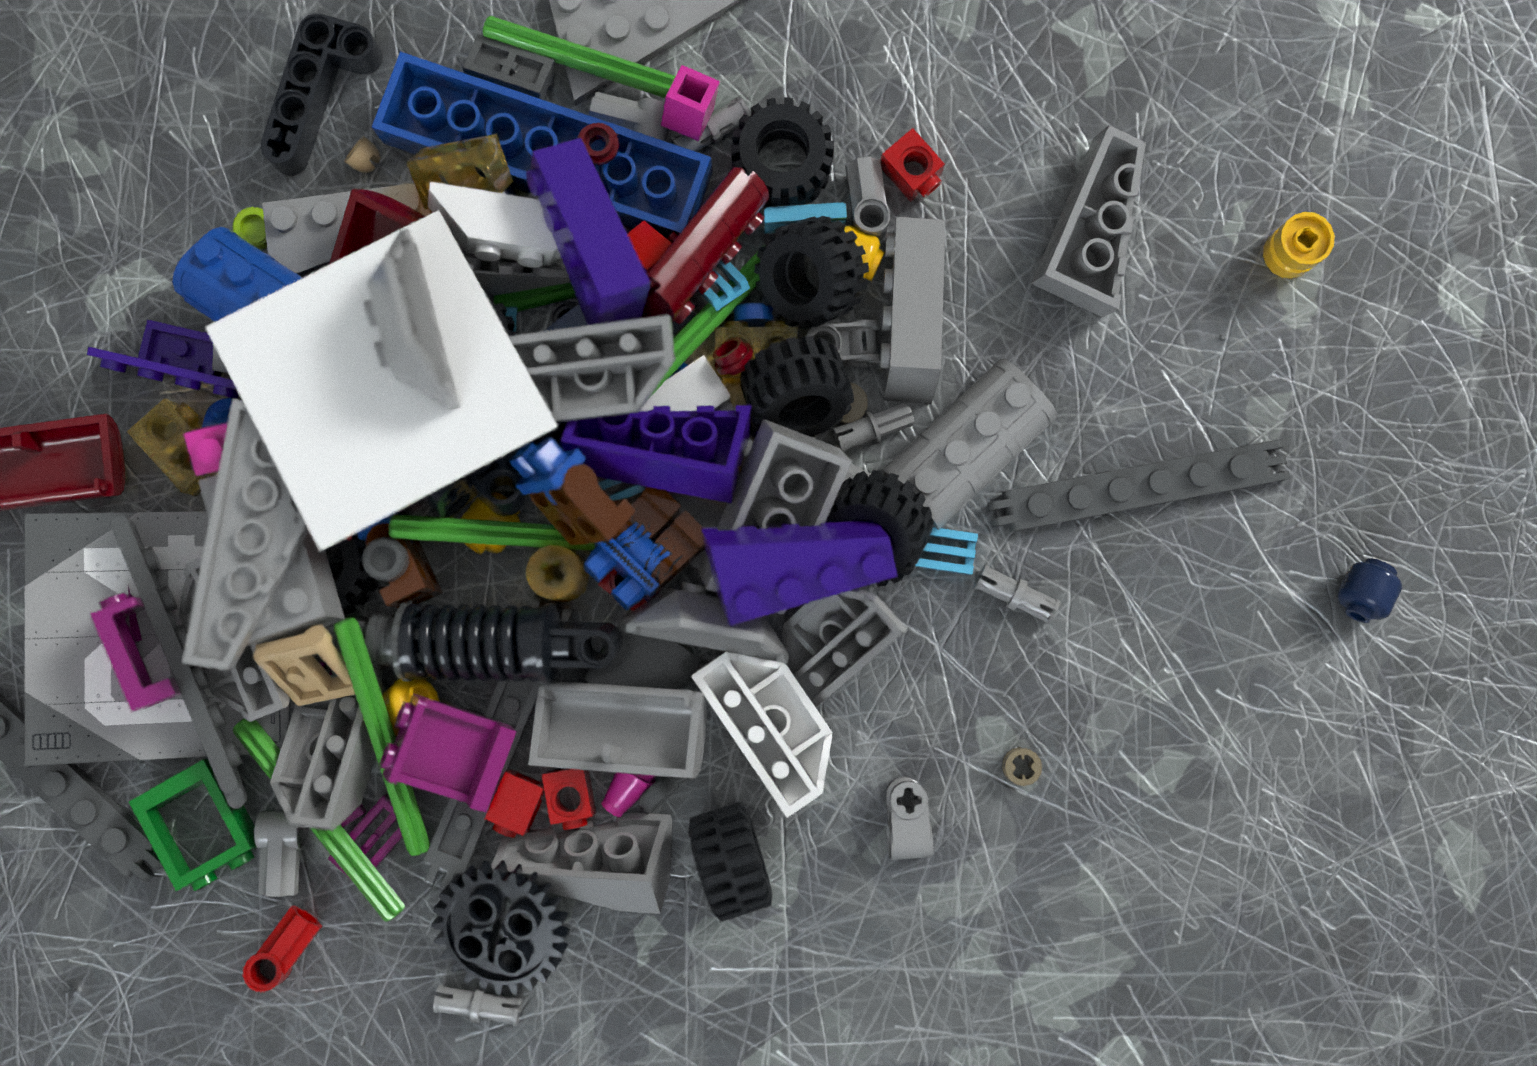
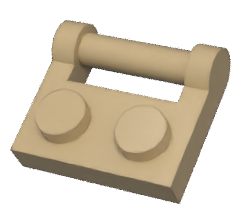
M314 625L302 635L256 644L253 659L297 706L355 695L343 655L332 643V636L324 626ZM319 654L338 677L332 678L312 655Z

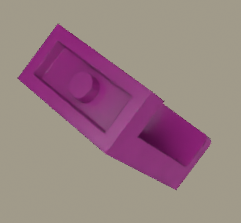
M121 593L100 601L101 609L90 613V616L131 712L149 708L181 695L174 677L153 684L127 623L128 616L145 610L141 598L133 597L132 594L126 596V593Z
M413 693L410 703L403 702L399 709L395 726L400 729L394 744L388 743L383 751L379 765L380 768L384 769L382 775L389 783L396 784L401 782L465 802L472 809L486 813L517 731L508 724Z

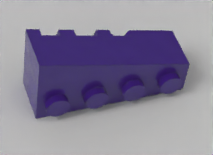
M578 138L532 151L531 168L526 172L528 186L533 196H538L546 225L549 231L552 232L587 326L641 319L650 281L582 139Z
M736 405V409L730 411H714V406H697V411H670V406H653L652 410L640 411L638 413L568 421L561 439L562 450L566 452L578 449L586 458L582 465L591 468L596 476L600 478L732 504L750 436L751 405Z
M872 520L821 523L820 526L802 527L798 524L781 525V528L757 529L755 526L738 527V530L718 531L717 528L701 529L720 605L730 626L897 577L890 538L880 525Z

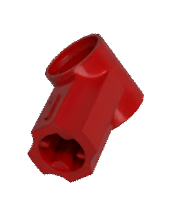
M292 905L258 952L246 961L243 968L245 984L256 992H266L283 983L289 977L292 967L323 927L317 918L308 911ZM262 959L270 960L275 965L276 975L274 979H267L261 974L260 963Z

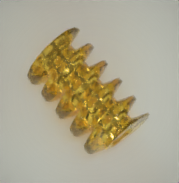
M546 546L537 550L531 556L526 567V578L530 588L537 595L557 602H570L579 598L585 592L589 583V574L583 569L585 561L576 553L561 546ZM556 567L565 574L562 581L556 580V576L552 574Z

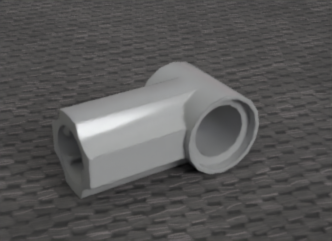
M596 92L595 96L592 97L589 116L666 141L668 128L661 126L665 102L652 98H641L637 102Z
M871 156L856 158L845 165L852 226L866 234L878 237L881 242L888 230L891 213L886 203L881 161ZM868 215L878 218L881 224L878 227L870 228L865 226L860 219Z
M260 811L256 818L254 840L256 847L260 849L258 895L282 897L298 894L300 850L303 849L306 843L308 828L292 826L288 822L284 811Z

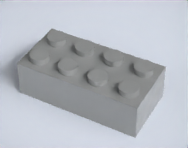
M763 419L738 477L732 504L727 503L717 530H738V527L755 526L757 529L781 528V525L798 524L800 527L820 526L827 519L852 461L836 446ZM706 551L698 573L706 589L717 592ZM782 610L776 613L784 615L786 610Z
M218 474L198 481L209 520ZM310 530L247 645L256 646V644L302 635L314 625L326 627L345 619L325 549L319 550Z

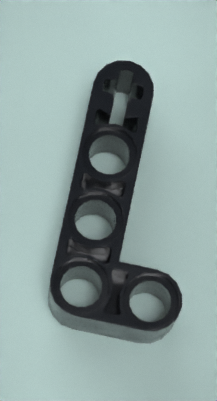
M316 13L307 15L300 22L260 147L264 157L280 173L294 176L300 174L307 167L338 70L343 69L357 74L368 75L374 73L381 66L383 60L381 48L367 28L359 24ZM329 34L325 42L315 44L316 39L320 35ZM360 45H368L365 52L360 55H353L355 48ZM317 71L316 76L311 81L303 82V78L308 72ZM305 108L303 115L299 119L290 120L295 110Z

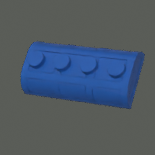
M218 227L202 236L183 255L174 270L172 283L175 292L181 295L186 303L216 322L302 279V277L276 261L269 254L262 252L239 237L229 228Z

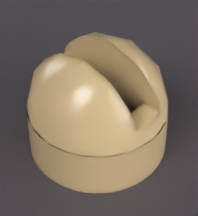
M363 136L348 153L344 162L354 170L369 173L375 170V166L369 160L379 163L380 153L378 148Z

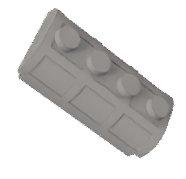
M999 359L882 469V472L886 477L889 476L890 472L899 475L898 481L905 484L908 480L915 485L913 491L915 494L921 492L924 495L926 501L923 506L930 507L932 512L929 521L939 530L1057 418V412L1049 399L1021 370L1008 360Z
M554 681L551 685H543L539 682L528 765L695 779L700 772L704 753L707 723L705 696L702 692H693L691 690Z

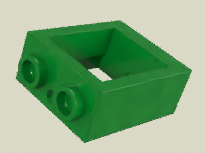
M208 759L199 761L129 801L175 891L191 886L194 892L216 881L218 877L215 872L229 865L232 871L255 858L252 853L257 848L254 840L255 825L244 805L240 808H232L228 805ZM204 784L237 845L197 868L190 870L158 809Z

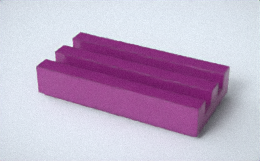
M388 794L383 795L349 834L353 841L356 842L384 809L390 812L388 817L360 847L365 856L397 820ZM400 828L393 833L370 860L375 868L381 864L402 840ZM330 855L328 857V860L348 877V875L344 872V870L340 867L336 860Z

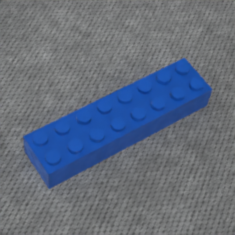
M401 51L372 124V129L383 144L492 181L503 180L513 188L527 193H531L526 172L531 168L532 151L575 140L578 138L580 131L589 124H606L617 134L619 149L612 161L604 165L594 166L623 226L633 229L642 221H646L665 238L673 231L679 235L698 212L713 173L710 156ZM596 140L592 143L591 149L601 151L606 143L603 140Z

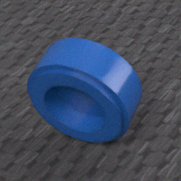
M764 303L737 305L734 308V324L741 327L772 325L775 323V316L772 315L773 308L771 305H764Z

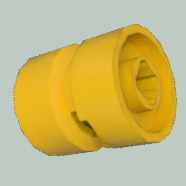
M1302 212L1295 214L1267 238L1263 247V258L1266 266L1272 273L1281 278L1293 279L1302 276L1330 255L1335 239L1332 226L1324 217L1317 213Z

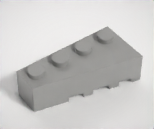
M1108 125L1093 138L1031 284L1101 317L1119 310L1121 295L1119 294L1122 276L1125 275L1127 258H1125L1128 235L1132 232L1134 217H1132L1135 196L1138 195L1146 142L1111 125Z
M896 217L894 232H886L884 256L891 257V269L885 268L883 279V293L889 294V306L883 305L881 330L887 331V343H881L880 368H885L884 401L932 403L941 372L945 254V220Z

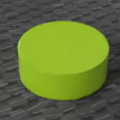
M248 207L241 210L234 218L233 232L259 250L267 248L263 209Z

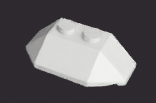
M430 182L428 207L433 213L439 210L454 239L466 253L475 254L477 258L485 261H497L500 258L517 260L520 265L531 268L551 265L561 258L552 232L549 231L546 225L539 199Z
M725 652L691 675L787 818L823 793L833 732L785 663Z

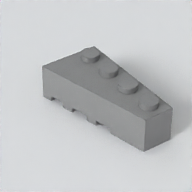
M426 181L364 189L393 198L418 211L425 217L433 213L428 207L430 186ZM351 191L262 203L268 254L302 278L328 266Z

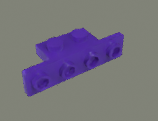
M147 320L138 358L88 347L86 355L101 359L100 367L126 373L127 366L138 368L137 376L163 382L164 375L176 377L175 385L200 391L203 383L214 386V394L233 399L239 398V392L233 380L222 378V372L212 370L213 341L209 333Z

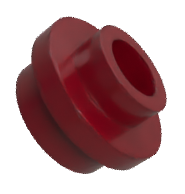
M592 123L580 131L578 138L582 139L594 165H604L615 158L619 149L617 134L610 126L603 123ZM596 140H603L606 145L603 150L594 151L591 149L592 143Z
M731 338L718 346L714 351L713 358L716 361L714 367L721 375L729 374L734 376L740 374L745 370L744 366L751 359L754 351L750 344L743 343L741 338Z

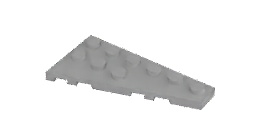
M742 0L549 1L558 38L643 65L694 34V30L709 20L715 21L725 14V10ZM566 66L576 106L587 100V96L604 85L608 87L614 83V81Z
M232 400L182 663L223 670H233L309 532V528L243 400Z

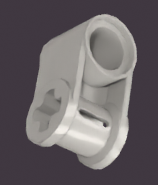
M856 320L847 323L822 324L813 327L807 334V336H813L814 340L825 338L833 344L840 354L844 367L860 368L880 365L876 331L880 329V324L877 320Z
M910 777L896 778L886 789L890 860L933 857V834L929 820L927 793L917 781ZM906 788L916 795V798L909 800V807H904L897 800V797L904 796V789Z

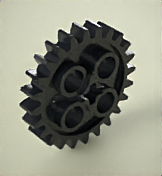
M487 860L482 863L478 870L470 865L462 875L457 873L449 885L440 893L439 897L441 900L433 909V912L438 916L431 924V927L441 932L434 939V943L447 946L440 957L441 959L453 958L456 961L451 968L452 973L461 969L467 972L464 979L466 984L475 977L480 980V991H484L488 984L491 983L494 984L497 995L502 993L506 985L509 986L513 995H517L523 985L531 991L538 980L542 983L546 982L551 972H555L562 960L561 957L568 947V944L564 941L570 933V929L562 926L568 913L555 911L562 899L560 896L548 898L546 893L551 887L550 883L543 884L540 887L535 884L537 872H533L528 878L522 876L521 864H518L513 872H508L505 860H501L493 871ZM507 897H510L512 900L510 909L501 926L499 918L506 909ZM481 899L487 901L491 906L484 904ZM520 913L527 915L531 921L523 918ZM500 931L502 938L495 948L493 959L490 957V952ZM472 936L478 938L480 942L476 941ZM511 950L517 952L520 956L513 954Z

